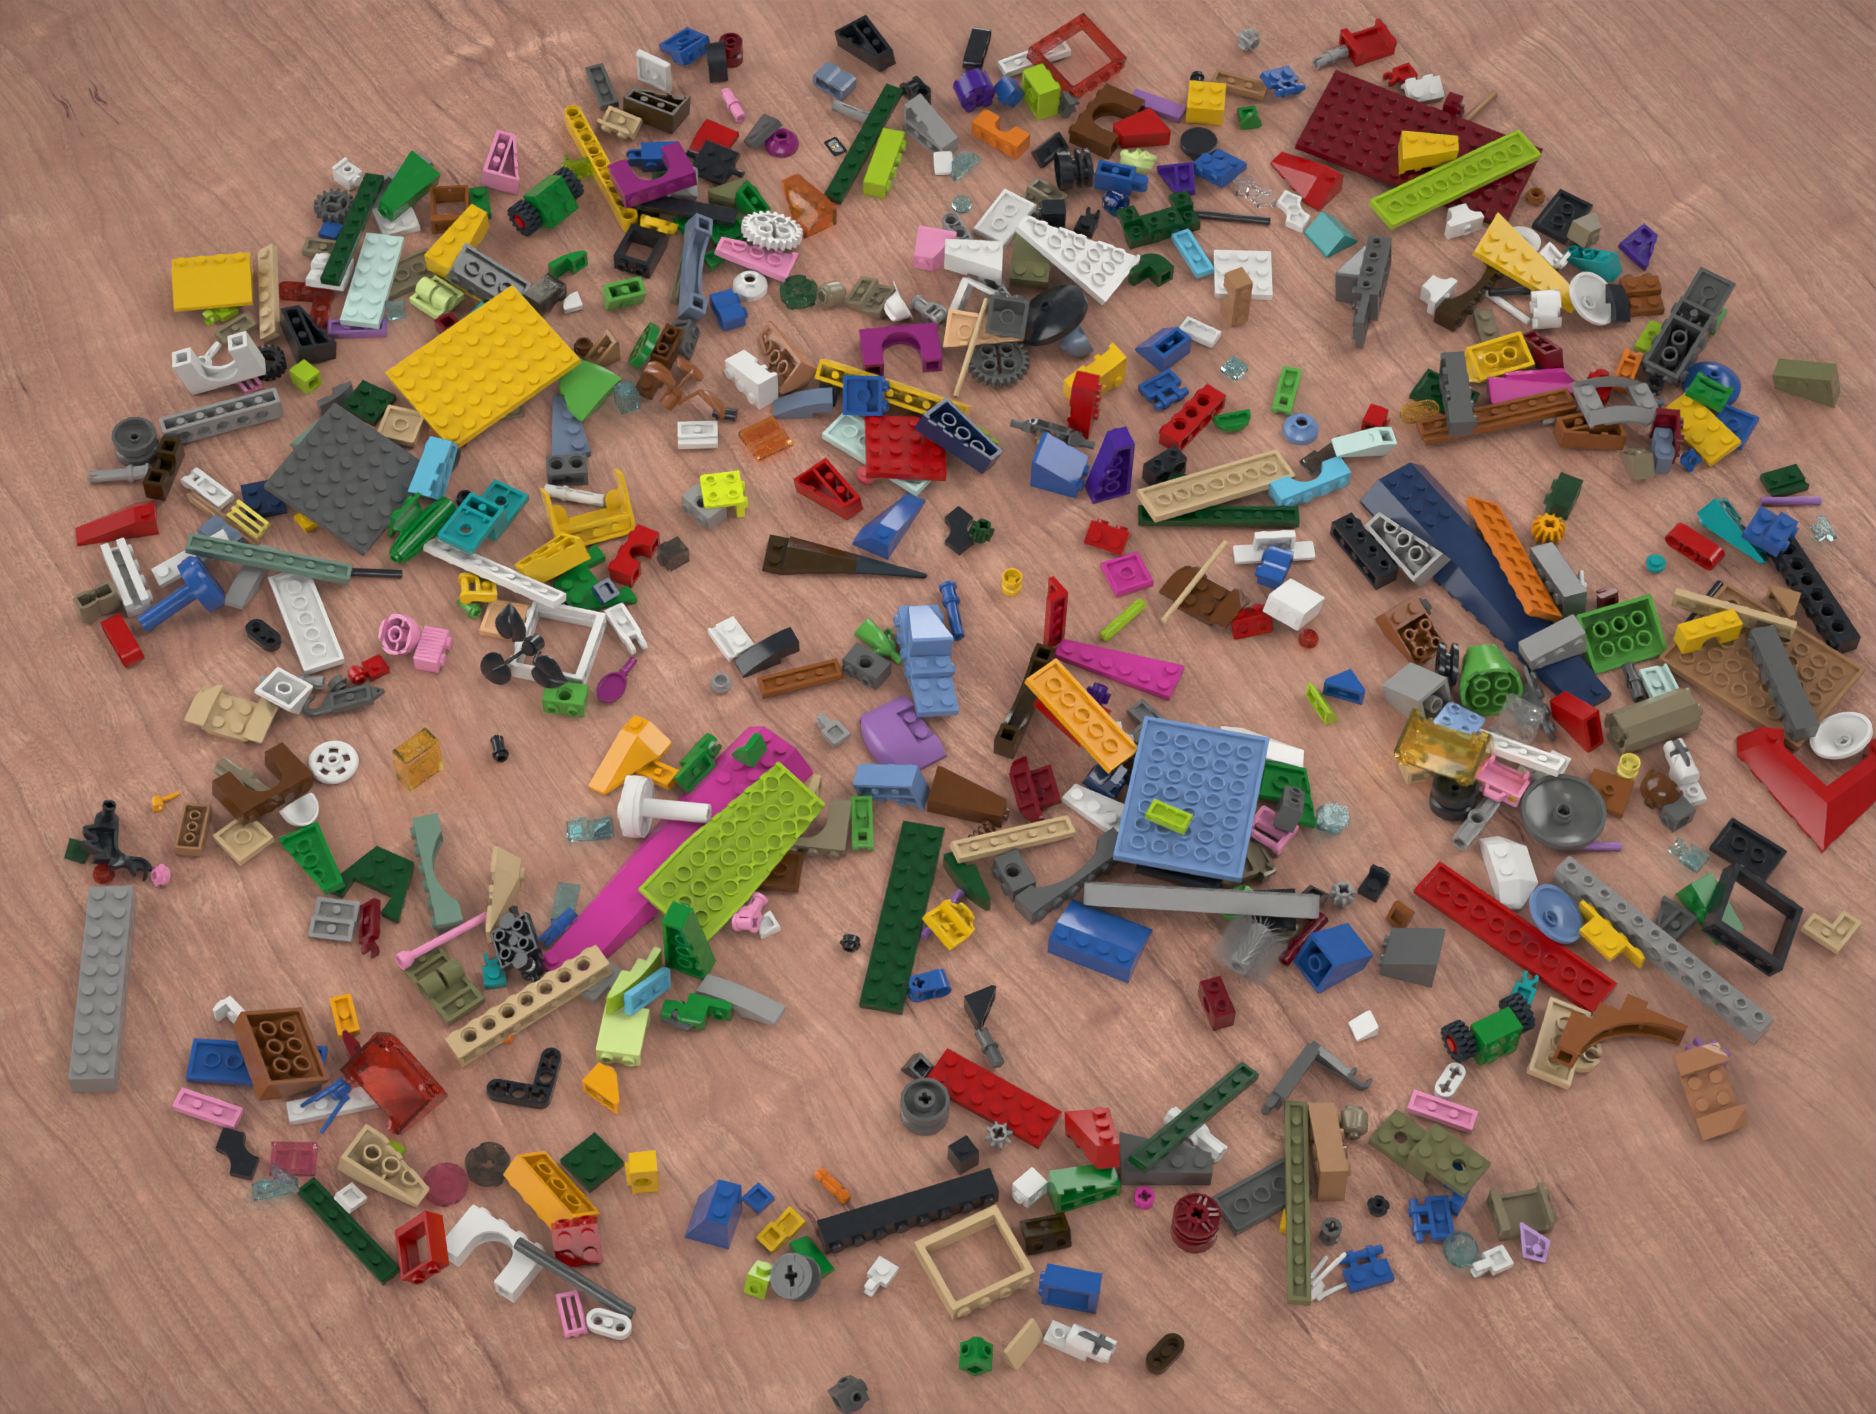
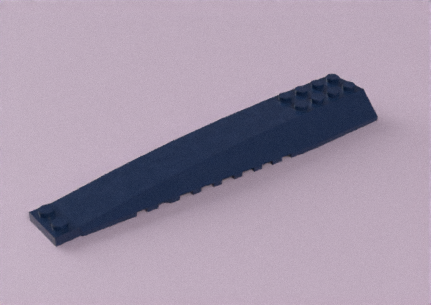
M1410 462L1378 479L1360 500L1362 506L1372 517L1378 512L1382 513L1449 557L1451 560L1433 576V580L1439 586H1444L1453 599L1456 598L1461 602L1462 607L1466 611H1470L1481 625L1484 624L1490 630V634L1493 637H1498L1509 652H1514L1518 656L1517 659L1524 666L1527 665L1519 652L1518 642L1555 623L1526 614L1521 601L1516 597L1515 590L1509 584L1505 572L1500 568V563L1492 554L1491 547L1485 541L1484 535L1477 527L1475 521L1422 465ZM1579 654L1535 669L1539 680L1556 696L1566 691L1593 707L1611 697L1612 693L1598 679Z

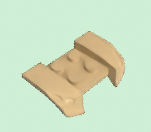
M224 685L204 686L194 697L185 716V722L200 726L201 729L206 730L209 734L246 744L248 740L262 744L279 710V707L261 697L258 703L227 695L229 691L226 690Z

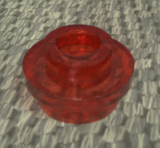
M1305 629L1299 634L1298 642L1302 647L1311 649L1318 645L1319 637L1314 630Z
M98 864L94 868L93 878L99 884H107L114 879L115 871L108 870V864Z

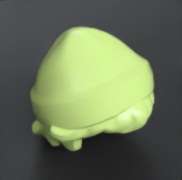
M1137 148L1134 152L1129 150H1122L1120 152V164L1136 167V173L1146 175L1152 170L1157 161L1156 155L1149 154L1148 151L1142 152L1140 148Z

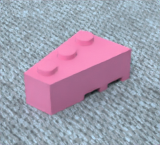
M497 130L483 168L481 186H488L492 189L518 195L520 180L518 175L516 136L512 133Z

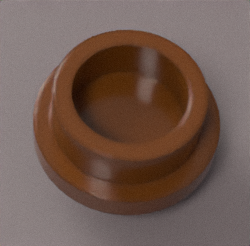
M581 337L574 344V351L578 355L586 356L593 347V343L589 338Z

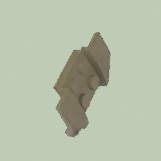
M1254 839L1249 841L1241 882L1257 877L1260 883L1263 884L1271 875H1275L1278 870L1264 845ZM1223 880L1220 889H1225L1239 883Z

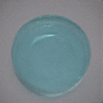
M965 195L956 196L952 201L953 210L960 214L969 212L971 209V199Z

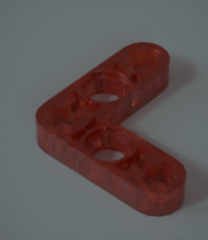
M280 282L278 284L279 298L286 301L313 302L310 316L319 328L326 330L334 299L333 290L306 286V282ZM310 290V293L301 294V291ZM318 306H326V309L322 311L316 308Z

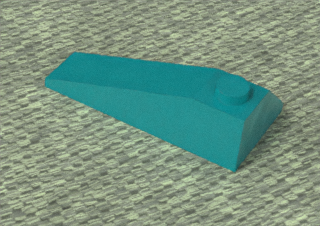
M1714 498L1697 512V515L1700 517L1698 520L1703 527L1710 529L1760 564L1769 562L1761 548L1741 537L1746 527L1739 522L1742 518L1727 498Z

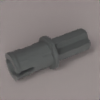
M987 1027L981 1028L984 1036L978 1029L975 1032V1036L982 1046V1053L987 1055L993 1068L1002 1067L1004 1059L998 1050V1043L993 1040Z

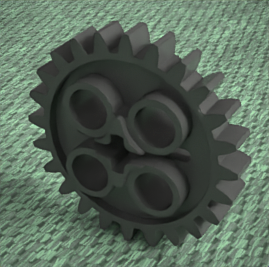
M1019 342L975 345L968 366V373H972V379L978 378L977 383L984 381L985 387L988 384H992L993 389L996 385H999L1000 389H1002L1003 384H1006L1009 388L1011 382L1017 385V380H1023V375H1027V370L1029 369L1030 356L1028 355V350H1024V344L1018 345ZM995 349H998L999 352V365L1001 374H999L997 370V358Z

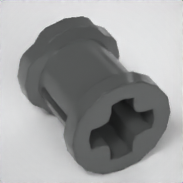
M1330 1217L1325 1219L1322 1223L1319 1238L1323 1244L1333 1246L1340 1240L1342 1224L1336 1218Z

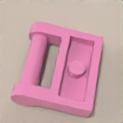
M1263 805L1254 816L1250 837L1272 849L1273 853L1279 856L1285 846L1298 832L1299 826H1296L1293 833L1273 826L1275 812ZM1255 827L1278 839V843L1255 830Z

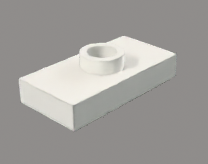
M1189 316L1179 327L1192 340L1211 349L1222 333Z

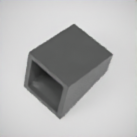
M1391 928L1390 936L1385 935L1382 948H1386V953H1381L1378 966L1382 967L1380 975L1432 988L1446 929Z

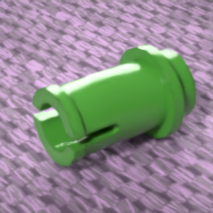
M457 600V604L467 612L468 617L475 619L481 615L482 609L480 604L472 601L470 604L465 605Z

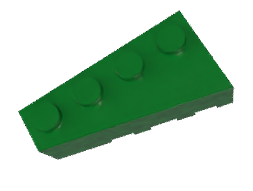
M672 901L662 920L665 967L703 981L707 974L711 972L716 959L694 909L686 903Z

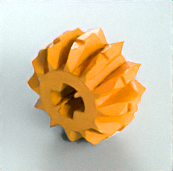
M1546 512L1544 516L1538 515L1536 520L1533 521L1531 534L1535 537V542L1541 541L1542 544L1553 542V544L1558 545L1565 537L1566 523L1562 522V517L1556 518L1555 513L1549 516Z

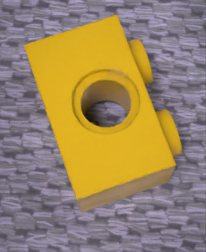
M656 1150L628 1153L629 1161L625 1162L627 1186L632 1187V1194L660 1191Z

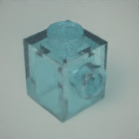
M632 380L613 386L614 401L622 415L640 409L639 392Z

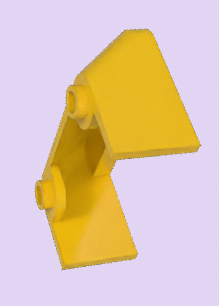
M618 468L614 469L618 488L610 490L606 494V508L568 518L567 512L562 506H552L549 493L544 488H541L540 492L546 516L554 538L563 532L580 537L584 546L627 535L631 530H634L635 519L624 474Z

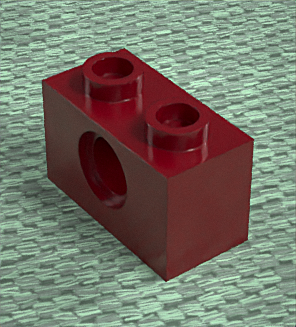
M1221 976L1200 981L1198 996L1212 1030L1215 1031L1233 1026L1236 1011Z

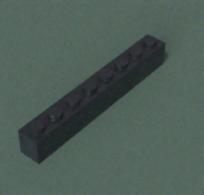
M987 1168L817 1220V1232L825 1254H836L851 1246L859 1247L874 1239L882 1240L890 1234H901L916 1226L924 1227L939 1219L947 1220L959 1213H970L978 1207L992 1206L999 1201V1189L991 1169Z

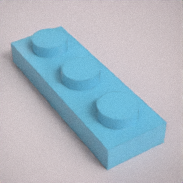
M1189 228L1171 234L1172 242L1196 279L1214 273L1213 265Z
M661 967L624 993L625 1014L634 1015L671 988L670 968Z

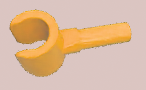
M176 791L164 797L160 795L153 796L151 800L153 811H162L165 808L164 803L180 796L179 792Z

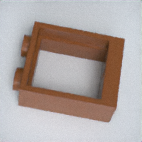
M468 185L430 187V211L433 234L445 233L462 215H437V203L464 201L466 210L470 206Z

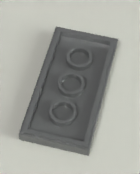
M1285 1157L1211 1197L1219 1205L1222 1218L1235 1236L1284 1210ZM1309 1187V1196H1310V1195L1312 1194V1190H1311L1310 1187Z

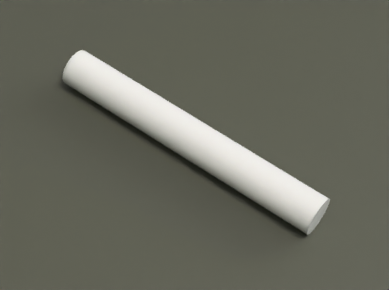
M1486 290V297L1527 325L1531 321V318L1501 297H1489L1488 290Z

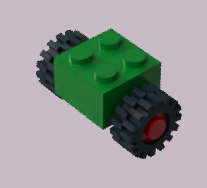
M562 167L554 174L547 176L523 195L524 200L520 199L508 208L507 215L510 217L509 220L513 222V227L515 226L516 230L525 236L532 235L539 228L553 229L579 209L575 200L584 194L583 184H580L581 180L577 179V175L573 174V171L567 167Z
M1518 992L1499 1001L1500 1010L1472 1023L1470 1030L1468 1026H1465V1022H1461L1460 1019L1441 1028V1035L1443 1036L1441 1039L1445 1043L1443 1044L1444 1047L1448 1049L1447 1053L1451 1054V1058L1455 1059L1456 1063H1462L1473 1057L1477 1064L1481 1066L1485 1063L1491 1064L1495 1062L1498 1057L1504 1054L1510 1055L1515 1052L1521 1034L1533 1029L1536 1025V1020L1533 1017L1534 1012L1531 1011L1530 1004H1527V999H1523V995Z

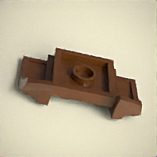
M1184 566L1177 570L1159 590V593L1173 600L1174 603L1202 567ZM1205 573L1177 609L1210 627L1215 623L1226 629L1251 600L1244 595L1238 586L1229 591L1207 579Z

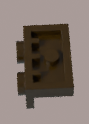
M1065 1213L1020 1221V1229L1025 1240L1027 1255L1072 1246L1071 1229Z

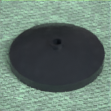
M1059 285L1049 288L1032 298L1029 303L1023 342L1030 346H1044L1066 337L1075 330L1084 319L1088 310V300L1083 291L1074 285Z

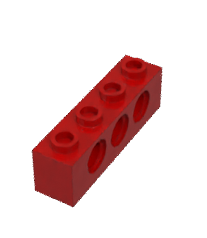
M1208 383L1202 389L1199 388L1190 401L1187 400L1179 412H1175L1167 424L1162 425L1159 430V444L1167 449L1175 445L1182 451L1212 421V416L1218 415L1225 407L1226 395Z

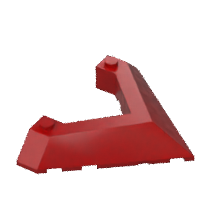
M1761 727L1739 735L1736 738L1737 757L1741 761H1745L1751 768L1750 772L1760 783L1763 782L1767 786L1772 797L1791 818L1795 819L1801 830L1818 844L1817 848L1822 853L1876 801V739H1871L1863 749V760L1826 786L1784 747V729Z

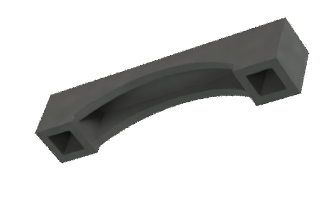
M1112 827L1097 838L1096 852L1078 872L1063 881L1049 886L1036 888L1032 885L1015 896L1014 908L1032 925L1036 921L1043 920L1053 909L1060 908L1068 898L1075 897L1084 888V882H1095L1102 874L1109 873L1113 866L1123 862L1113 860L1118 831Z

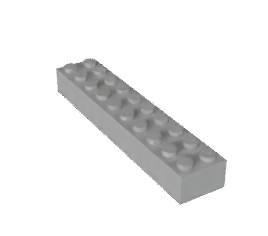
M133 885L89 886L68 1078L73 1092H110L119 1090L137 896Z

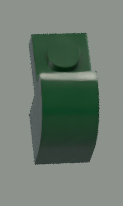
M1148 253L1141 255L1139 264L1134 265L1130 269L1129 283L1134 287L1149 278L1157 287H1160L1173 279L1174 266L1159 254Z

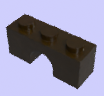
M162 436L156 450V468H148L142 484L146 498L166 501L185 452L182 440Z

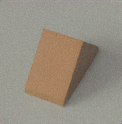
M606 329L586 354L585 359L588 362L604 368L621 360L619 342L610 329Z
M1770 585L1765 598L1777 614L1793 620L1801 593L1777 585Z

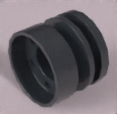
M1082 148L1081 153L1079 149H1074L1073 158H1071L1069 150L1055 151L1054 169L1059 190L1073 189L1074 180H1076L1078 188H1083L1084 184L1086 187H1092L1094 166L1088 148Z

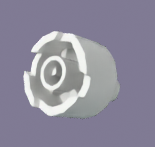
M1558 289L1531 291L1529 309L1534 317L1532 318V329L1561 327L1562 317L1558 316H1560V308L1562 307Z

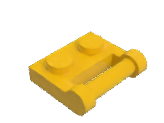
M461 573L458 576V582L461 585L459 597L462 604L467 605L472 601L484 603L497 602L496 583L481 578L474 573ZM470 583H475V591H469Z

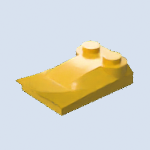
M1521 331L1466 347L1465 350L1469 382L1481 383L1487 381V377H1503L1505 372L1528 371L1535 366Z

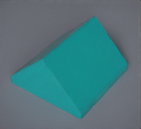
M1323 211L1304 232L1307 238L1326 258L1358 242L1335 216Z

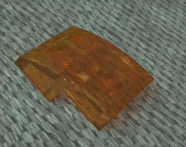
M773 415L738 432L742 442L758 462L794 445L785 429H781Z

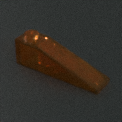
M797 173L781 180L785 197L789 204L790 214L793 220L797 221L796 224L801 225L800 228L803 229L802 237L804 239L837 224L836 207L827 196Z

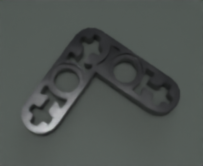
M547 1048L542 1052L533 1085L503 1079H493L488 1082L487 1095L489 1099L495 1102L534 1109L547 1108L551 1103L562 1064L560 1051L556 1048ZM551 1056H555V1059L552 1060L551 1068L548 1067V1059ZM544 1074H549L552 1076V1079L544 1083L540 1080V1077ZM497 1087H500L501 1090L497 1093L493 1092ZM516 1090H523L525 1095L522 1098H515L513 1093ZM540 1095H544V1098H542L541 1101H537V1098H539Z

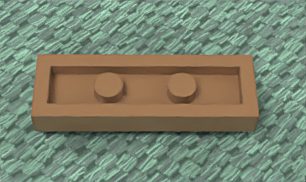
M1216 69L1211 82L1226 83V91L1261 101L1264 100L1268 91L1267 86L1262 81Z

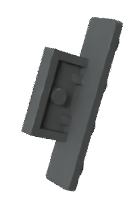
M1525 665L1523 669L1528 683L1523 685V693L1518 703H1513L1520 725L1526 728L1541 721L1545 734L1554 741L1556 740L1554 732L1557 730L1553 721L1549 719L1548 715L1551 714L1549 707L1543 702L1542 698H1545L1542 688L1538 687L1537 681H1539V677L1535 670L1531 671Z

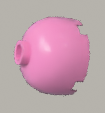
M391 614L388 619L385 618L382 621L378 637L384 646L382 647L383 650L387 653L406 655L418 646L421 632L416 621L410 616Z

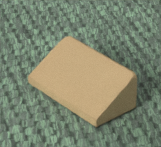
M1033 1318L1028 1320L1003 1351V1362L1014 1370H1018L1043 1340L1044 1336Z

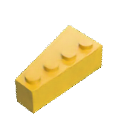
M471 204L424 254L427 269L450 282L445 277L464 243L476 249L490 227L487 212Z

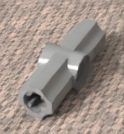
M1484 796L1475 809L1469 812L1465 822L1452 837L1451 841L1459 850H1467L1477 836L1483 833L1485 826L1498 811L1501 804Z

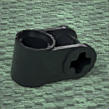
M914 76L907 83L903 82L900 84L899 87L903 89V96L909 101L921 93L931 105V89L918 76Z

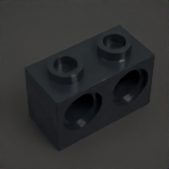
M1174 445L1143 463L1142 479L1149 486L1166 482L1175 474H1184L1186 472L1187 457Z

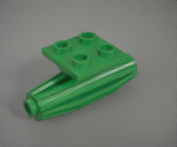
M417 492L413 497L410 495L405 500L404 506L400 510L396 509L392 513L387 536L391 538L396 532H400V535L389 549V557L394 563L405 564L423 551L424 544L437 536L457 510L450 499L442 496L422 510L419 503L421 494Z

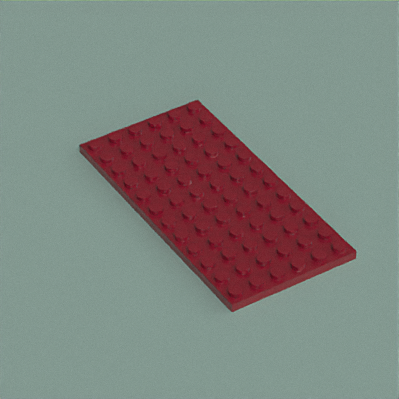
M1335 70L1296 142L1295 149L1396 188L1436 169L1425 167L1421 171L1413 169L1399 174L1398 145L1402 131L1458 136L1459 151L1457 158L1505 136V134L1342 71ZM1535 146L1542 154L1543 149ZM1538 160L1443 206L1452 208L1466 204L1474 212L1481 211L1484 216L1483 222L1487 224L1492 223L1497 213L1509 222Z

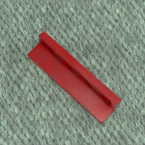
M1054 576L1048 579L1043 645L1050 647L1060 644L1062 639H1065L1068 591Z

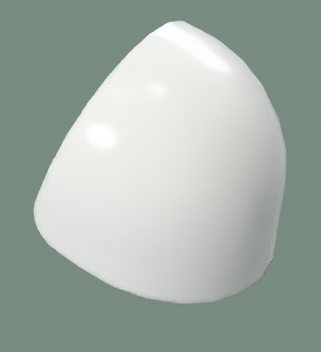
M308 793L281 809L279 813L287 823L296 827H304L316 819L319 805L315 795Z

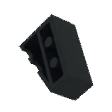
M867 15L834 31L839 47L877 71L881 72L896 64L893 49Z
M300 305L280 308V326L297 364L303 359L310 364L336 359L337 342L334 339L331 340L325 334L326 331L323 328H319L314 323V319Z

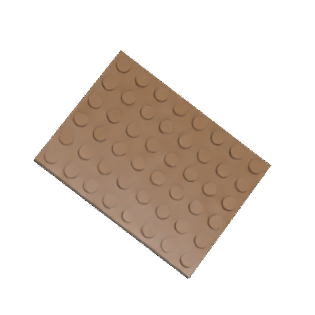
M1728 582L1712 597L1782 617ZM1697 614V615L1694 617L1693 620L1698 619V618H1702V617H1705V616H1704V615H1701V614ZM1742 626L1738 639L1719 644L1716 637H1712L1703 643L1700 650L1683 655L1676 642L1673 641L1658 658L1657 662L1662 666L1667 664L1670 671L1759 728L1784 729L1783 720L1777 715L1776 705L1769 697L1767 685L1762 682L1761 672L1754 664L1751 650L1749 651L1746 647V639L1751 628ZM1796 626L1792 640L1780 637L1813 711L1819 723H1821L1865 672V668ZM1784 729V744L1795 751H1798L1809 739L1792 741Z

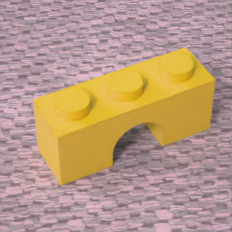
M1733 608L1678 624L1673 639L1683 655L1700 650L1703 643L1712 637H1716L1719 644L1738 639L1743 623Z

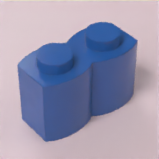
M731 288L709 295L710 307L723 331L746 325L747 311L745 307L740 305L739 295L734 293Z
M1270 545L1268 550L1265 549L1261 558L1263 563L1262 565L1258 564L1255 571L1257 584L1275 590L1280 587L1289 572L1294 552L1274 545Z

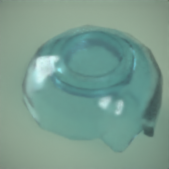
M1457 1231L1451 1233L1445 1239L1443 1252L1450 1265L1458 1269H1465L1471 1267L1477 1261L1479 1248L1471 1234Z

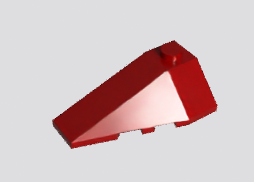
M1281 152L1270 163L1277 173L1290 183V188L1293 191H1297L1302 197V201L1318 212L1342 190L1344 175L1327 165L1285 152Z

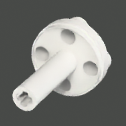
M627 775L618 804L617 817L620 821L623 836L645 838L650 830L653 818L708 823L711 819V804L655 799L654 785L651 778Z

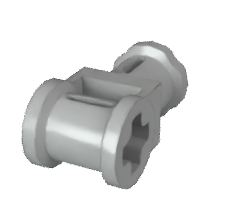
M917 294L910 302V308L921 313V319L925 323L936 322L938 327L941 321L947 320L948 310L943 305L937 304L934 301L928 303L921 294Z

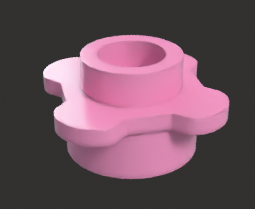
M164 864L153 866L151 878L155 887H159L160 884L165 885L170 880V870Z

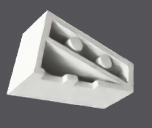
M945 239L944 269L963 275H968L969 273L978 276V279L983 281L985 279L995 281L996 285L1001 286L1003 241Z

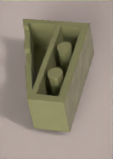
M1778 359L1773 373L1775 389L1835 408L1841 392L1837 364Z

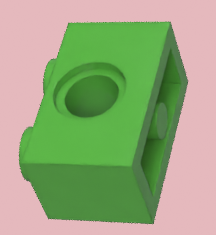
M641 276L604 284L601 292L606 311L643 303L647 294Z
M567 682L557 688H545L542 698L543 711L550 714L585 717L590 697L588 685Z

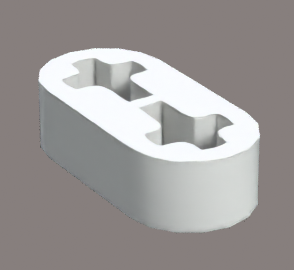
M1451 1063L1446 1067L1436 1082L1434 1088L1435 1097L1447 1101L1453 1098L1466 1074L1463 1065ZM1457 1071L1459 1074L1454 1079H1451V1074ZM1448 1085V1091L1442 1093L1441 1089L1443 1090Z

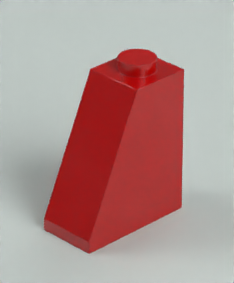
M1151 107L1113 123L1112 133L1118 135V144L1121 148L1165 146L1170 144L1171 130Z
M1566 691L1550 700L1552 718L1586 752L1589 753L1604 743L1598 709Z

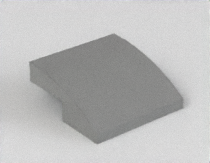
M317 896L308 937L352 942L359 919L361 902Z

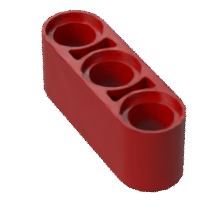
M1677 523L1665 536L1668 546L1706 570H1713L1725 557V552L1719 545L1686 524Z
M120 613L100 622L107 639L125 668L145 659L141 648Z

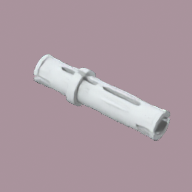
M547 483L544 488L550 497L561 499L564 502L568 500L604 507L605 494L576 490L566 485L561 487Z

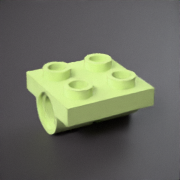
M435 275L431 279L428 277L420 279L416 285V292L409 298L412 305L436 319L454 309L465 299L463 292Z

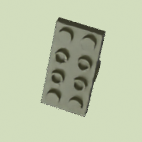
M441 946L414 959L415 961L412 963V966L402 970L448 1026H451L485 1003V998L465 976L460 963L455 958L451 959Z

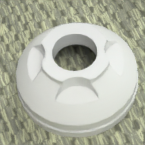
M756 271L742 272L733 281L734 293H737L739 298L744 301H757L763 298L768 290L766 278ZM746 277H754L755 281L746 282L744 279Z

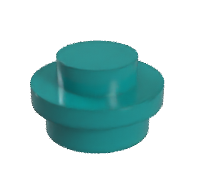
M1652 554L1647 557L1645 564L1649 572L1657 574L1665 569L1666 560L1661 555Z

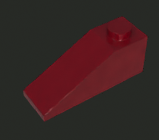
M1536 330L1522 334L1538 370L1564 369L1563 350L1561 347Z

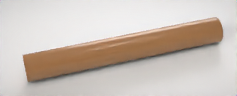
M1492 90L1463 118L1471 121L1498 96V93Z

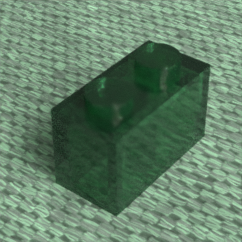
M1561 472L1558 479L1554 478L1550 490L1552 492L1546 494L1543 503L1546 505L1544 513L1547 512L1549 515L1555 513V517H1562L1563 520L1567 521L1579 497L1584 480Z

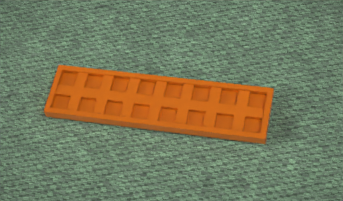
M1469 496L1465 501L1469 512L1476 520L1477 527L1482 531L1485 541L1489 544L1492 554L1500 563V568L1505 572L1508 582L1515 590L1516 597L1521 601L1526 614L1531 617L1535 616L1544 620L1558 622L1562 615L1499 504Z

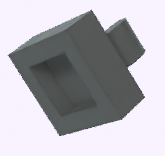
M1062 92L1059 97L1060 105L1058 106V111L1062 118H1069L1071 113L1076 112L1075 105L1080 104L1078 98L1071 97L1069 92Z

